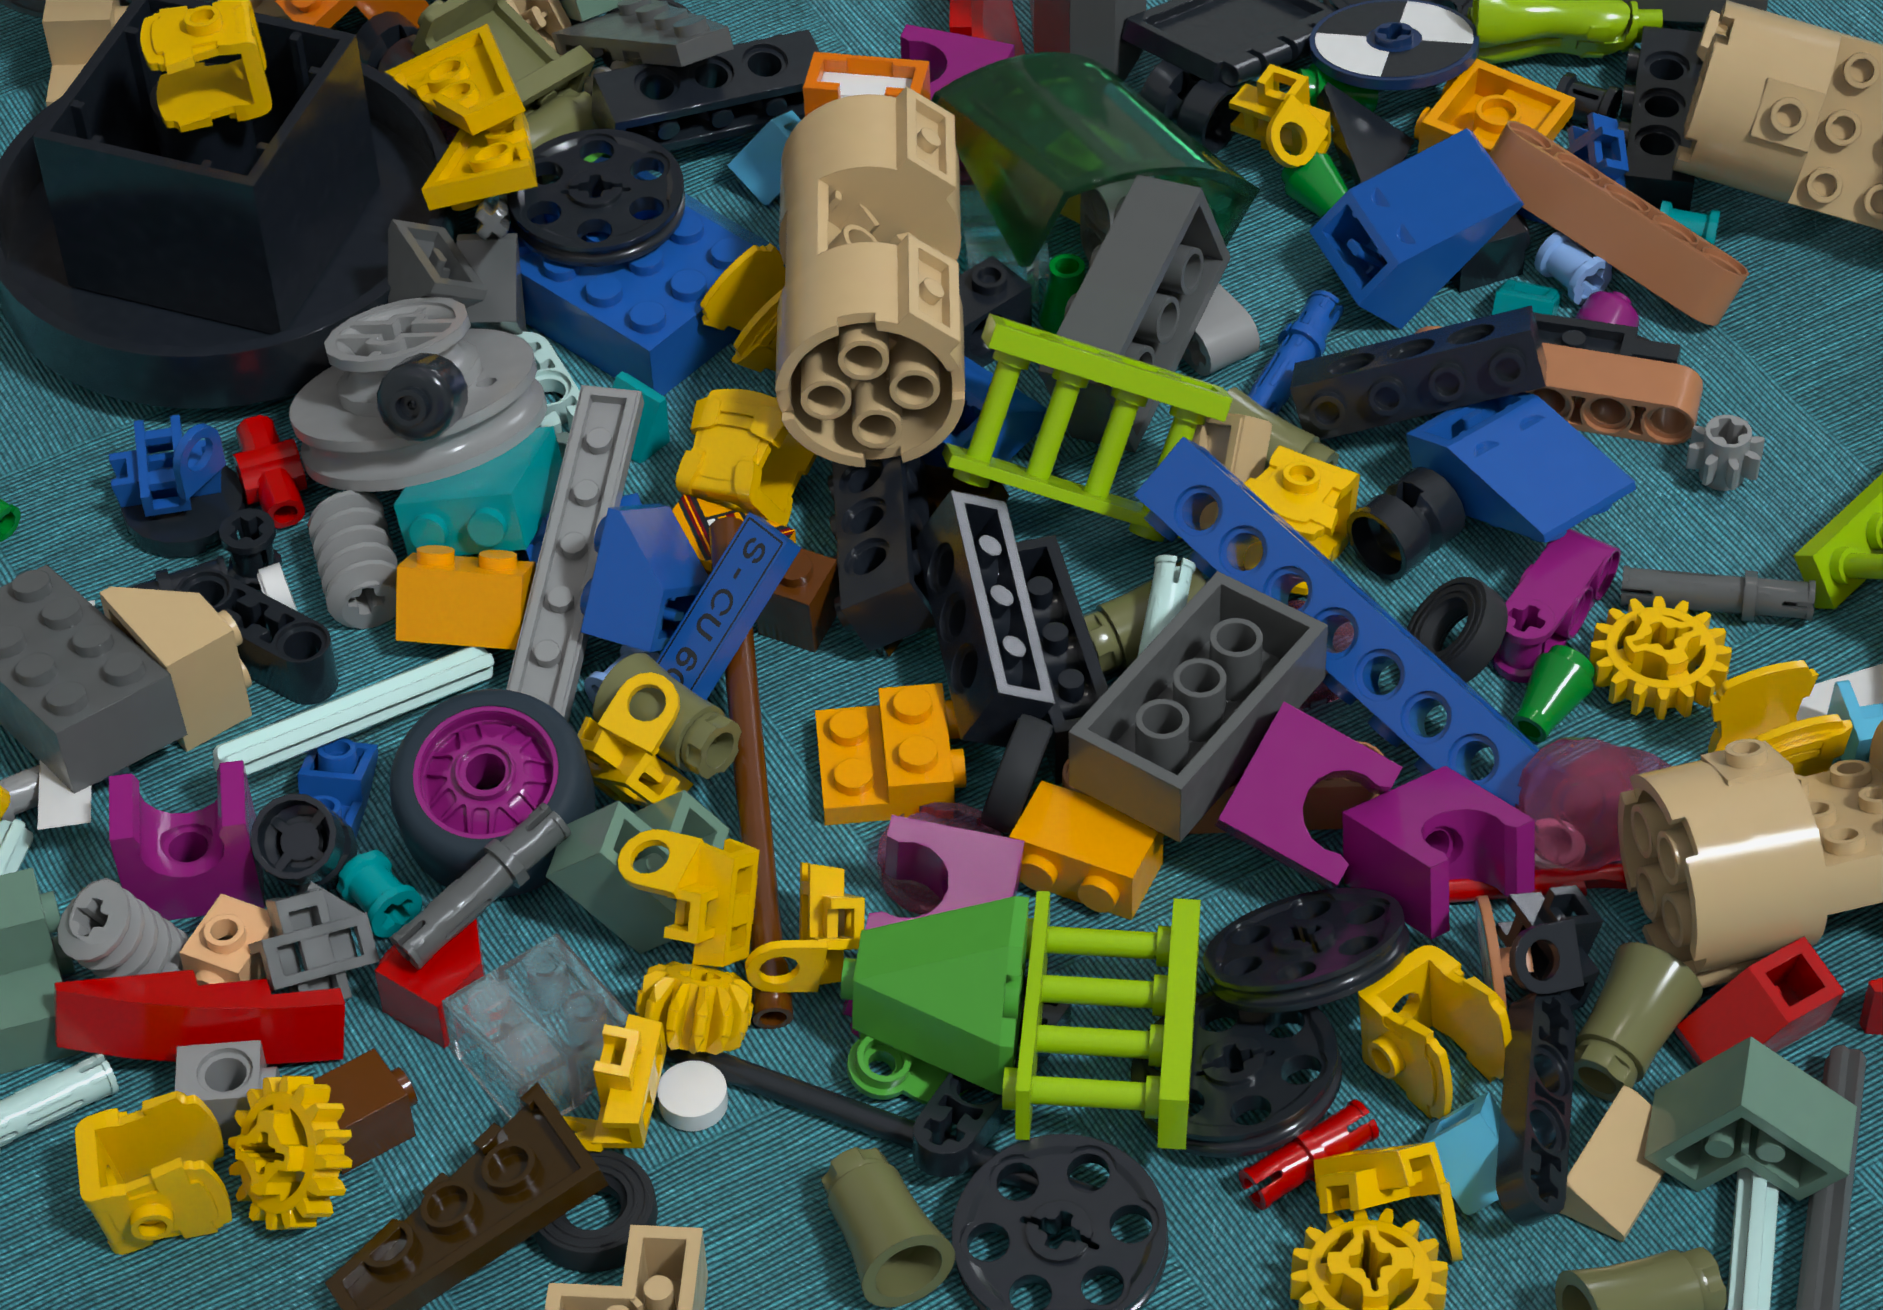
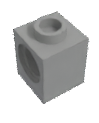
M261 1040L177 1046L175 1091L185 1093L187 1096L196 1095L207 1105L217 1119L223 1141L240 1135L242 1128L237 1123L234 1115L236 1110L251 1109L246 1094L248 1090L263 1089V1079L266 1077H280L278 1067H267Z

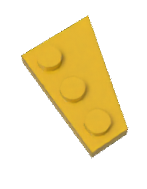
M488 24L385 71L386 75L396 80L416 96L430 112L472 136L484 130L496 131L504 128L514 120L516 115L526 111Z
M524 112L516 115L510 124L496 131L484 130L474 136L462 129L458 131L421 189L429 211L451 206L454 211L466 210L478 205L488 197L538 187L529 124Z

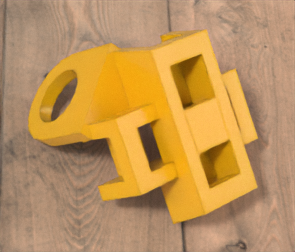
M1269 64L1257 80V87L1245 83L1229 102L1230 109L1241 112L1230 124L1231 131L1260 140L1261 148L1268 150L1275 161L1283 167L1293 169L1303 166L1313 158L1316 151L1320 154H1326L1331 143L1330 112L1310 106L1309 77ZM1279 82L1291 86L1287 93L1279 91Z
M649 672L640 673L628 679L619 688L599 722L597 723L591 717H585L577 736L585 750L594 786L613 800L647 807L682 790L688 792L694 785L656 756L660 750L659 746L676 721L680 710V697L673 683L665 676ZM652 687L663 692L666 697V705L663 712L657 718L651 721H640L630 714V701L638 691Z
M659 829L641 832L628 840L621 849L618 858L619 872L627 884L638 890L677 899L674 924L664 927V938L693 943L692 964L725 967L748 957L758 880L759 849L729 838L725 839L724 850L704 843L702 838ZM651 846H663L669 850L667 862L657 871L639 873L634 870V860L644 849Z
M800 862L799 940L768 942L757 947L748 955L745 961L747 980L753 987L761 991L774 993L818 992L819 985L841 982L844 950L859 948L861 931L864 930L865 898L844 893V869ZM776 957H789L798 963L791 972L780 976L766 975L759 970L762 964Z
M628 1014L625 1028L604 1024L603 1027L604 1045L600 1061H595L593 1068L601 1105L598 1120L563 1116L570 1128L577 1132L575 1135L588 1151L602 1152L604 1148H644L667 1045L662 1022Z
M1435 1142L1349 1151L1314 1160L1316 1196H1319L1320 1214L1351 1209V1211L1362 1210L1409 1197L1438 1194L1452 1263L1463 1261L1450 1183L1444 1176Z

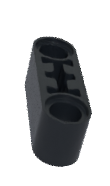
M198 570L188 574L179 582L176 591L200 593L217 612L225 610L232 616L243 638V643L237 646L239 657L246 666L251 680L294 703L302 705L323 702L334 694L338 687L339 679L330 633L324 625L218 570Z

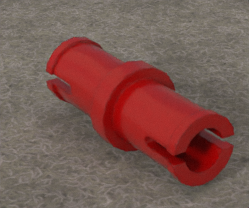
M1353 1099L1344 1108L1309 1130H1306L1297 1138L1286 1143L1252 1166L1240 1170L1239 1180L1244 1190L1258 1184L1267 1177L1271 1178L1269 1184L1248 1196L1249 1199L1260 1210H1266L1273 1202L1308 1180L1315 1182V1159L1355 1151L1368 1142L1378 1139L1379 1129L1374 1119L1366 1124H1362L1351 1132L1347 1130L1349 1125L1370 1113L1362 1102Z

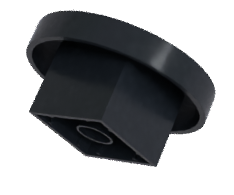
M133 0L63 96L32 119L9 144L0 158V305L7 322L24 346L53 371L97 393L150 406L183 409L242 406L297 394L313 378L332 367L324 345L332 330L351 317L374 307L388 304V295L391 289L388 283V228L391 220L395 219L445 227L456 245L457 236L460 234L459 211L452 210L451 206L429 211L421 190L448 148L447 141L437 121L426 106L407 88L390 76L360 61L356 34L254 12L266 57L267 67L265 74L271 93V110L264 116L238 122L237 118H230L229 115L212 119L213 126L181 133L177 128H167L160 115L157 103V86L160 76L166 74L167 71H151L148 67L140 43L142 23L144 18L152 16L154 13H159V9L187 6L188 9H193L204 5L212 6V3L200 0ZM241 54L219 55L199 62H205V66L228 64L242 59Z

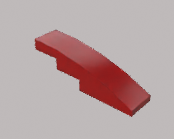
M194 970L54 983L56 1047L123 1058L176 1062L177 1046L261 1040L266 1064L343 1060L345 1001L340 988L271 994L267 979L198 985Z

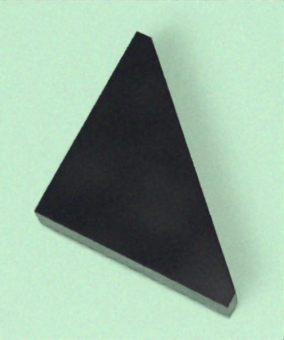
M1327 82L1316 98L1317 104L1330 112V120L1334 129L1331 135L1332 141L1345 174L1352 175L1356 186L1401 163L1415 141L1329 82Z

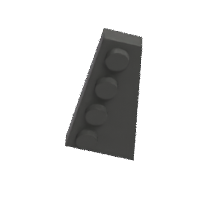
M622 0L617 4L618 11L552 33L559 55H563L581 45L593 58L604 55V49L607 52H611L612 59L617 61L641 58L642 63L683 67L734 49L728 26L706 19L704 15L690 13L686 8H677L669 5L667 1Z

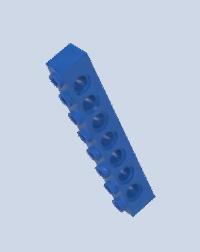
M1182 437L1134 494L1150 509L1144 519L1169 541L1174 542L1179 536L1193 548L1194 551L1189 555L1188 559L1194 562L1196 567L1207 577L1211 578L1219 571L1288 605V597L1293 587L1301 582H1306L1308 597L1304 605L1298 610L1328 625L1326 671L1328 673L1322 682L1347 704L1352 705L1358 699L1374 714L1368 721V724L1390 744L1398 747L1404 741L1420 756L1414 763V766L1423 775L1447 766L1530 817H1533L1569 776L1204 447ZM1217 502L1219 511L1216 521L1211 527L1202 530L1200 527L1202 511L1210 503ZM1261 541L1263 546L1262 559L1256 567L1246 571L1244 555L1252 544ZM1351 622L1354 629L1352 643L1346 650L1336 653L1333 647L1334 634L1341 625ZM1397 663L1400 670L1399 683L1392 692L1382 695L1378 686L1379 676L1387 666ZM1443 705L1447 713L1446 725L1439 734L1428 737L1424 728L1425 718L1431 709ZM1490 747L1494 754V766L1485 778L1475 780L1471 773L1472 759L1478 751Z

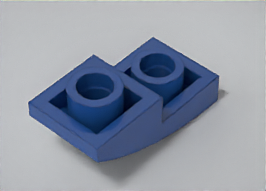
M341 738L309 751L297 774L299 794H306L321 801L341 816L352 828L355 838L357 837L372 787L378 759V744L357 743Z

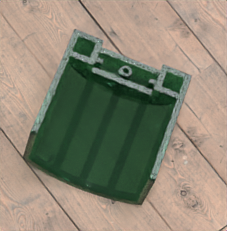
M1039 52L996 61L952 81L936 91L931 99L932 102L955 115V146L957 153L1020 267L1032 266L1068 198L1104 185L1135 179L1137 174L1147 177L1154 176L1157 179L1202 188L1226 246L1260 191L1257 186L1219 159L1156 109L1110 69L1100 62L1082 55L1065 52Z

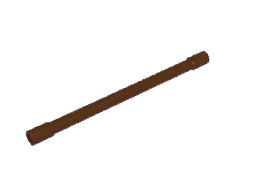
M724 517L715 520L709 526L712 571L743 523L741 519ZM753 626L725 670L729 718L735 721L742 731L738 741L739 751L733 761L740 842L760 850L750 953L768 942L783 940ZM776 957L762 964L759 970L766 975L780 976L789 973V965L785 957ZM753 987L751 1003L754 1005L752 1018L756 1026L764 1029H776L792 1022L794 1016L791 992H766Z

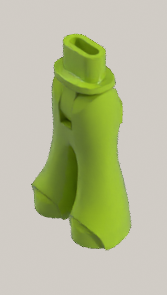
M1473 0L1472 8H1469L1467 18L1475 25L1477 36H1479L1477 59L1492 65L1548 53L1572 54L1580 56V58H1603V56L1616 53L1619 50L1627 52L1629 47L1634 48L1635 43H1641L1643 26L1662 28L1663 25L1662 9H1638L1637 1H1629L1627 5L1622 0Z

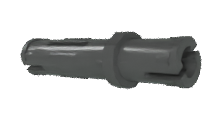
M1624 565L1620 606L1629 605V600L1636 598L1643 606L1652 607L1655 596H1662L1666 608L1675 609L1677 604L1684 600L1689 602L1688 610L1740 614L1741 621L1754 622L1755 616L1805 619L1812 622L1816 581L1809 580V582L1758 578V571L1745 570L1744 576L1632 568Z
M542 802L529 814L528 818L502 841L495 838L483 848L486 854L443 890L414 919L390 937L394 947L407 961L411 962L412 966L420 970L437 951L481 915L510 886L521 887L530 878L527 871L571 835L567 824L555 811L552 812L546 803Z

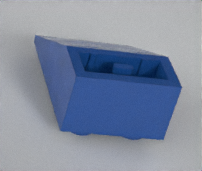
M1466 128L1349 189L1309 232L1357 305L1393 326L1402 329L1510 220L1524 203L1475 134Z
M1528 392L1447 410L1406 433L1412 467L1428 468L1444 477L1459 496L1466 516L1484 521L1493 527H1501L1524 535L1536 542L1546 543L1562 538L1568 529L1592 515L1609 510L1614 502L1636 490L1635 481L1539 396Z

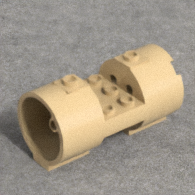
M1726 0L1718 20L1721 22L1720 24L1728 26L1726 34L1724 36L1715 33L1712 36L1684 124L1683 135L1685 139L1692 140L1691 147L1687 148L1679 145L1673 170L1883 231V44Z
M907 86L897 97L864 94L833 100L813 110L796 125L785 143L781 157L779 246L783 262L786 266L785 286L777 307L776 398L782 412V422L788 432L796 441L814 454L839 464L855 467H866V459H885L901 456L902 462L905 463L930 452L942 443L959 422L965 404L963 306L959 295V263H957L961 248L959 158L955 146V115Z
M1883 720L1874 732L1869 762L1843 760L1834 763L1830 767V771L1801 776L1794 773L1793 765L1768 742L1756 739H1741L1727 744L1725 750L1701 755V760L1632 775L1629 778L1633 790L1620 792L1618 803V837L1628 892H1638L1641 906L1647 917L1652 920L1651 924L1644 925L1642 932L1649 945L1670 953L1687 965L1699 979L1702 988L1730 982L1750 965L1805 936L1811 946L1817 944L1824 933L1827 915L1883 903Z

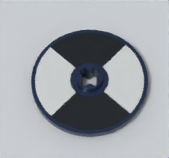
M1372 0L1346 6L1320 20L1313 28L1309 38L1310 56L1320 71L1345 84L1375 90H1410L1443 83L1465 72L1475 62L1479 53V36H1477L1475 25L1467 17L1449 7L1421 0Z

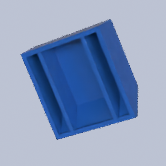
M600 156L592 163L604 162L608 158ZM647 171L639 172L634 176L640 180L657 178ZM685 194L686 205L683 219L674 234L655 250L628 262L601 267H580L561 264L533 252L518 238L526 324L613 378L623 371L664 396L739 336L741 330L727 326L723 331L704 325L701 319L704 313L700 303L715 281L739 256L753 245L759 247L763 245L766 247L769 242ZM642 210L633 215V217L640 220H651L657 218L662 213L655 210ZM542 214L531 219V222L549 224L556 221L559 217L552 214ZM510 223L508 233H515ZM591 232L584 235L581 239L586 242L595 243L607 239L610 235L604 232Z

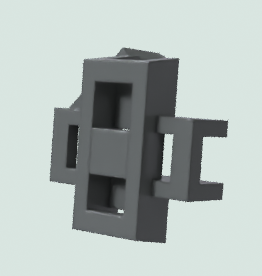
M312 881L300 885L293 896L265 900L275 937L248 944L250 954L259 952L261 954L270 991L285 987L289 988L290 993L340 988L345 1003L350 1000L352 995L345 971L380 962L367 912L363 913ZM354 927L361 956H357L350 928ZM296 942H298L305 969L302 972L294 945Z

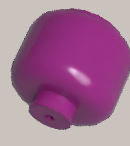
M1616 291L1591 293L1575 316L1576 319L1633 327L1639 326V317L1631 305L1630 299Z

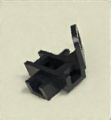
M1577 885L1551 887L1545 897L1541 892L1509 894L1506 902L1516 916L1514 921L1497 923L1496 932L1504 945L1511 947L1509 967L1513 979L1521 989L1531 994L1558 992L1566 1000L1572 1011L1584 1007L1600 973V970L1588 954L1604 921ZM1573 911L1577 914V916H1571ZM1529 947L1531 948L1534 972H1531V974L1526 965V955Z

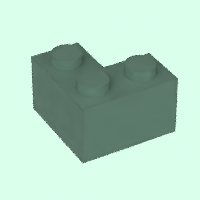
M685 790L634 813L623 803L617 801L567 824L571 835L557 846L546 877L635 951L642 954L673 941V939L664 938V927L674 924L677 899L638 890L628 885L620 874L618 867L621 849L628 840L637 834L651 829H659L702 838L704 843L723 850L724 841L727 839L730 828ZM651 846L644 849L634 860V870L639 873L657 871L667 862L669 850L663 846Z
M33 867L0 875V1075L81 1054L78 1050L56 1047L54 983L64 982L63 975L76 971L73 959L67 956L59 945L58 935L53 936L52 934L58 932L61 919L54 891L40 893Z
M1750 1036L1655 1090L1644 1158L1696 1192L1747 1167L1800 1201L1849 1176L1857 1106Z

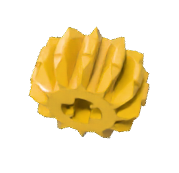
M671 961L666 965L657 964L648 968L641 984V990H638L635 1012L639 1017L663 1023L666 1045L671 1050L682 1049L692 1054L707 1052L717 1055L723 1051L730 1052L740 1048L745 1033L748 1030V1025L751 1023L754 1006L751 1003L753 987L742 980L735 972H724L716 966L708 967Z

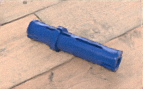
M1324 290L1312 292L1293 324L1291 322L1286 324L1278 336L1279 346L1276 352L1268 361L1248 394L1250 398L1272 413L1278 415L1292 394L1290 386L1295 363L1321 357L1325 352V340L1344 313L1343 305H1337L1331 313L1334 306L1339 302L1335 295Z

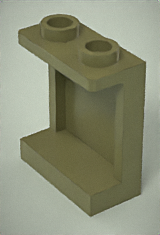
M437 0L430 4L418 19L420 27L411 49L417 56L488 24L525 107V116L534 112L552 98L563 96L570 90L581 93L584 89L585 77L590 75L595 63V59L581 45L560 56L506 0H448L446 2Z

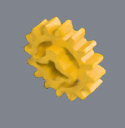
M1655 596L1653 606L1644 608L1642 603L1636 598L1630 599L1627 614L1612 607L1608 610L1606 624L1597 623L1594 628L1593 642H1591L1589 661L1595 669L1593 683L1596 687L1610 686L1608 701L1612 704L1620 702L1625 698L1632 701L1631 714L1637 716L1646 706L1654 708V713L1658 720L1665 719L1668 708H1676L1684 718L1691 716L1693 701L1706 708L1710 707V696L1714 695V692L1720 689L1721 684L1727 680L1732 648L1724 646L1726 638L1725 629H1709L1711 614L1707 611L1694 617L1689 615V602L1684 600L1678 603L1675 609L1666 608L1662 596Z
M312 1076L266 1077L263 1079V1089H249L246 1093L251 1109L236 1110L234 1115L242 1129L240 1135L230 1137L228 1145L235 1150V1159L238 1160L229 1167V1175L241 1176L243 1182L235 1196L238 1201H252L249 1218L252 1221H265L266 1229L315 1228L317 1217H331L334 1213L329 1197L344 1196L347 1190L343 1182L338 1178L342 1169L352 1168L353 1161L344 1155V1146L342 1145L352 1138L351 1130L339 1129L337 1123L345 1108L342 1103H328L331 1087L327 1084H314Z
M1385 1208L1378 1220L1368 1219L1365 1209L1356 1210L1353 1214V1221L1344 1222L1339 1215L1331 1212L1327 1214L1326 1233L1309 1226L1305 1230L1304 1248H1294L1290 1277V1299L1299 1300L1298 1310H1444L1447 1294L1448 1264L1447 1262L1437 1260L1439 1242L1436 1238L1418 1241L1420 1226L1418 1221L1413 1219L1405 1223L1401 1228L1394 1225L1393 1209Z

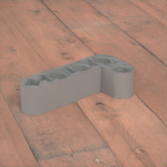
M1129 162L1082 185L1080 237L1089 263L1094 249L1103 243L1114 221L1117 203L1123 196H1127L1137 174L1152 177L1150 171L1141 162ZM1219 283L1182 356L1201 376H1208L1256 353L1260 346L1259 333L1251 315Z

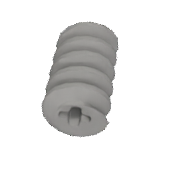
M347 490L333 494L320 502L311 513L308 522L309 536L317 561L318 573L321 577L328 612L335 621L347 627L357 629L378 627L396 616L398 564L396 554L393 552V543L389 535L387 519L384 517L383 504L375 494L369 492Z
M103 878L88 884L62 913L58 926L59 945L67 956L78 961L80 965L91 970L93 974L100 978L184 970L179 952L188 941V935L176 928L172 922L163 918L157 911L149 908L146 903L137 899L134 894L122 888L119 883L109 878Z

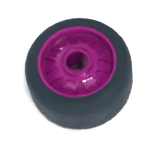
M482 689L459 694L441 702L426 712L412 726L402 740L392 763L390 774L391 805L406 847L419 866L432 879L445 887L459 879L486 855L483 848L495 838L502 841L528 818L529 814L542 802L546 803L552 812L555 811L566 824L595 812L593 778L585 750L574 729L550 705L521 692L504 689ZM499 784L495 788L483 790L490 785ZM554 847L527 871L530 878L521 887L517 888L512 885L498 898L528 893L550 882L551 880L546 877L557 847Z

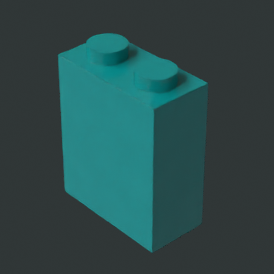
M554 426L536 428L533 433L517 446L480 466L440 480L405 487L394 503V508L408 556L411 553H416L418 547L427 545L452 547L455 549V556L479 554L486 550H526L539 530L543 517L546 518L551 510L563 461Z

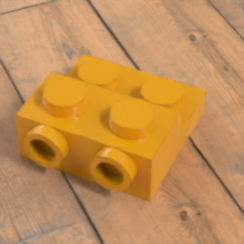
M1476 58L1472 66L1465 72L1446 82L1440 100L1433 108L1426 107L1421 112L1414 129V138L1419 140L1417 154L1466 128L1475 134L1489 154L1508 121L1525 124L1553 141L1573 116L1576 98Z
M943 683L878 688L879 705L815 710L825 825L891 820V815L907 818L955 815L954 788L966 787V768L963 748L950 749L949 739L960 738L952 700H944Z

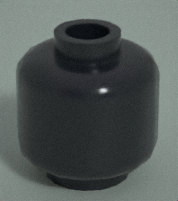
M419 353L404 359L382 378L377 391V409L383 423L395 435L407 441L426 442L439 437L463 416L468 403V385L461 370L451 360L432 353Z

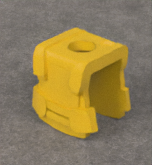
M220 0L212 3V6L204 5L193 9H188L187 6L159 9V13H154L152 16L144 18L140 33V43L146 63L151 71H167L166 74L160 76L157 86L158 108L167 128H177L182 133L213 126L212 119L229 115L230 118H237L238 122L264 116L271 110L272 99L265 74L267 67L266 57L250 0ZM241 54L242 59L228 64L205 66V62H199L219 55Z
M771 243L766 247L763 245L760 247L753 245L720 275L700 303L704 313L701 318L704 325L723 331L727 326L741 330L733 344L736 353L731 361L760 373L765 368L776 371L777 307L785 286L786 268L783 266L784 262L781 253Z
M717 389L710 391L708 397L696 400L690 427L691 432L695 435L694 445L691 451L686 450L681 459L675 480L677 490L682 495L686 494L708 502L719 503L727 508L746 514L751 512L765 520H772L787 526L792 511L793 498L791 496L801 476L809 473L817 455L802 446L788 432L782 422V412L777 398L751 390Z
M1279 445L1271 456L1269 467L1256 479L1250 477L1244 482L1247 487L1331 562L1339 557L1348 545L1347 520L1356 511L1360 480L1359 473L1334 466ZM1261 541L1252 544L1247 549L1244 555L1246 571L1253 569L1261 561L1263 556ZM1301 582L1293 587L1291 593L1308 595L1307 583Z
M1804 660L1783 662L1761 667L1726 680L1721 684L1716 694L1710 696L1711 715L1713 721L1717 722V728H1715L1710 738L1708 753L1725 750L1727 744L1736 740L1756 739L1766 741L1793 765L1795 774L1809 776L1830 771L1834 758L1844 754L1853 725L1851 720L1842 721L1838 714L1811 717L1797 721L1796 715L1802 699L1810 696L1819 674L1814 669H1809Z
M1424 945L1406 955L1401 963L1385 977L1358 991L1362 1038L1361 1049L1362 1059L1366 1065L1380 1075L1393 1079L1406 1091L1407 1098L1429 1119L1435 1117L1440 1119L1451 1111L1453 1099L1452 1075L1447 1052L1439 1044V1041L1434 1038V1031L1430 1027L1433 1026L1438 1031L1448 1035L1467 1053L1466 1059L1490 1082L1496 1078L1502 1079L1504 1076L1505 1049L1512 1040L1505 1003L1498 994L1475 976L1465 979V973L1461 970V963L1442 949L1433 945ZM1409 994L1401 1011L1398 1013L1394 1012L1392 1009L1403 996Z
M174 1091L142 1101V1109L127 1114V1111L119 1112L118 1108H113L87 1116L77 1124L75 1128V1143L80 1195L87 1208L93 1213L107 1238V1243L115 1254H128L152 1245L154 1240L183 1235L187 1239L218 1233V1228L232 1221L228 1192L220 1177L213 1170V1162L224 1156L221 1129L211 1110L198 1096H187L185 1093Z

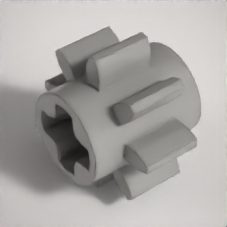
M1734 415L1715 416L1707 423L1706 428L1697 425L1693 427L1688 447L1686 468L1699 469V477L1705 486L1720 491L1735 490V488L1743 483L1745 478L1755 481L1758 478L1765 439L1760 436H1752V429L1748 421Z

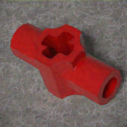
M257 415L246 418L236 428V437L242 452L233 454L236 472L244 489L246 504L260 502L262 510L273 518L275 528L281 529L295 525L305 515V507L299 491L308 489L295 440L280 441L275 424L268 416Z

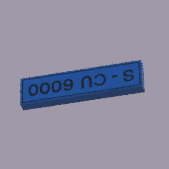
M749 512L656 662L680 683L707 700L801 550V547L765 519ZM657 756L659 759H661L663 762H665V763L667 764V761H666V760H664V759H662L661 757Z

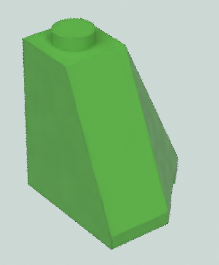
M1013 896L862 930L857 959L844 958L841 977V999L853 1000L852 1029L993 1093L1002 1095L1005 1067H1015L1024 998L1029 897Z

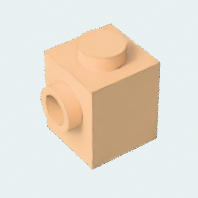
M220 894L179 952L183 969L194 970L198 985L267 979L260 952L250 954L248 944L275 937L268 910Z

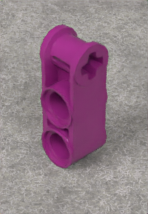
M1571 528L1567 530V533L1562 538L1547 543L1536 562L1525 570L1516 589L1505 603L1508 611L1507 628L1503 641L1492 658L1493 667L1500 676L1509 681L1528 683L1538 655L1548 653L1552 646H1565L1570 639L1575 637L1596 601L1602 599L1611 586L1621 558V550Z

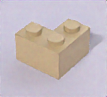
M46 0L42 24L52 63L46 97L47 107L63 96L129 6H120L119 0Z
M630 1225L622 1286L549 1283L544 1310H704L708 1270L703 1228Z

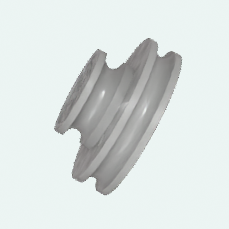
M422 297L404 299L374 307L349 318L332 330L324 342L327 357L332 367L307 383L295 396L290 406L289 417L295 435L302 441L300 453L307 474L316 482L339 490L358 492L389 491L447 478L480 466L506 453L525 440L540 426L547 411V401L543 387L535 379L537 364L531 346L522 338L504 331L469 329L471 324L465 305L452 298ZM419 353L438 354L451 360L461 370L468 385V403L463 416L442 435L426 442L407 441L395 435L383 423L377 409V391L382 378L404 359Z

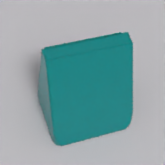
M1508 279L1496 291L1492 315L1532 305L1534 313L1556 316L1563 292H1559L1560 289Z
M622 371L616 375L612 388L642 391L644 400L631 457L632 461L640 464L670 442L666 397Z

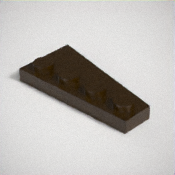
M538 1081L519 1098L524 1107L502 1128L494 1122L473 1142L477 1152L451 1177L441 1172L421 1191L424 1198L421 1205L404 1221L392 1219L325 1282L341 1310H419L608 1186L600 1168Z

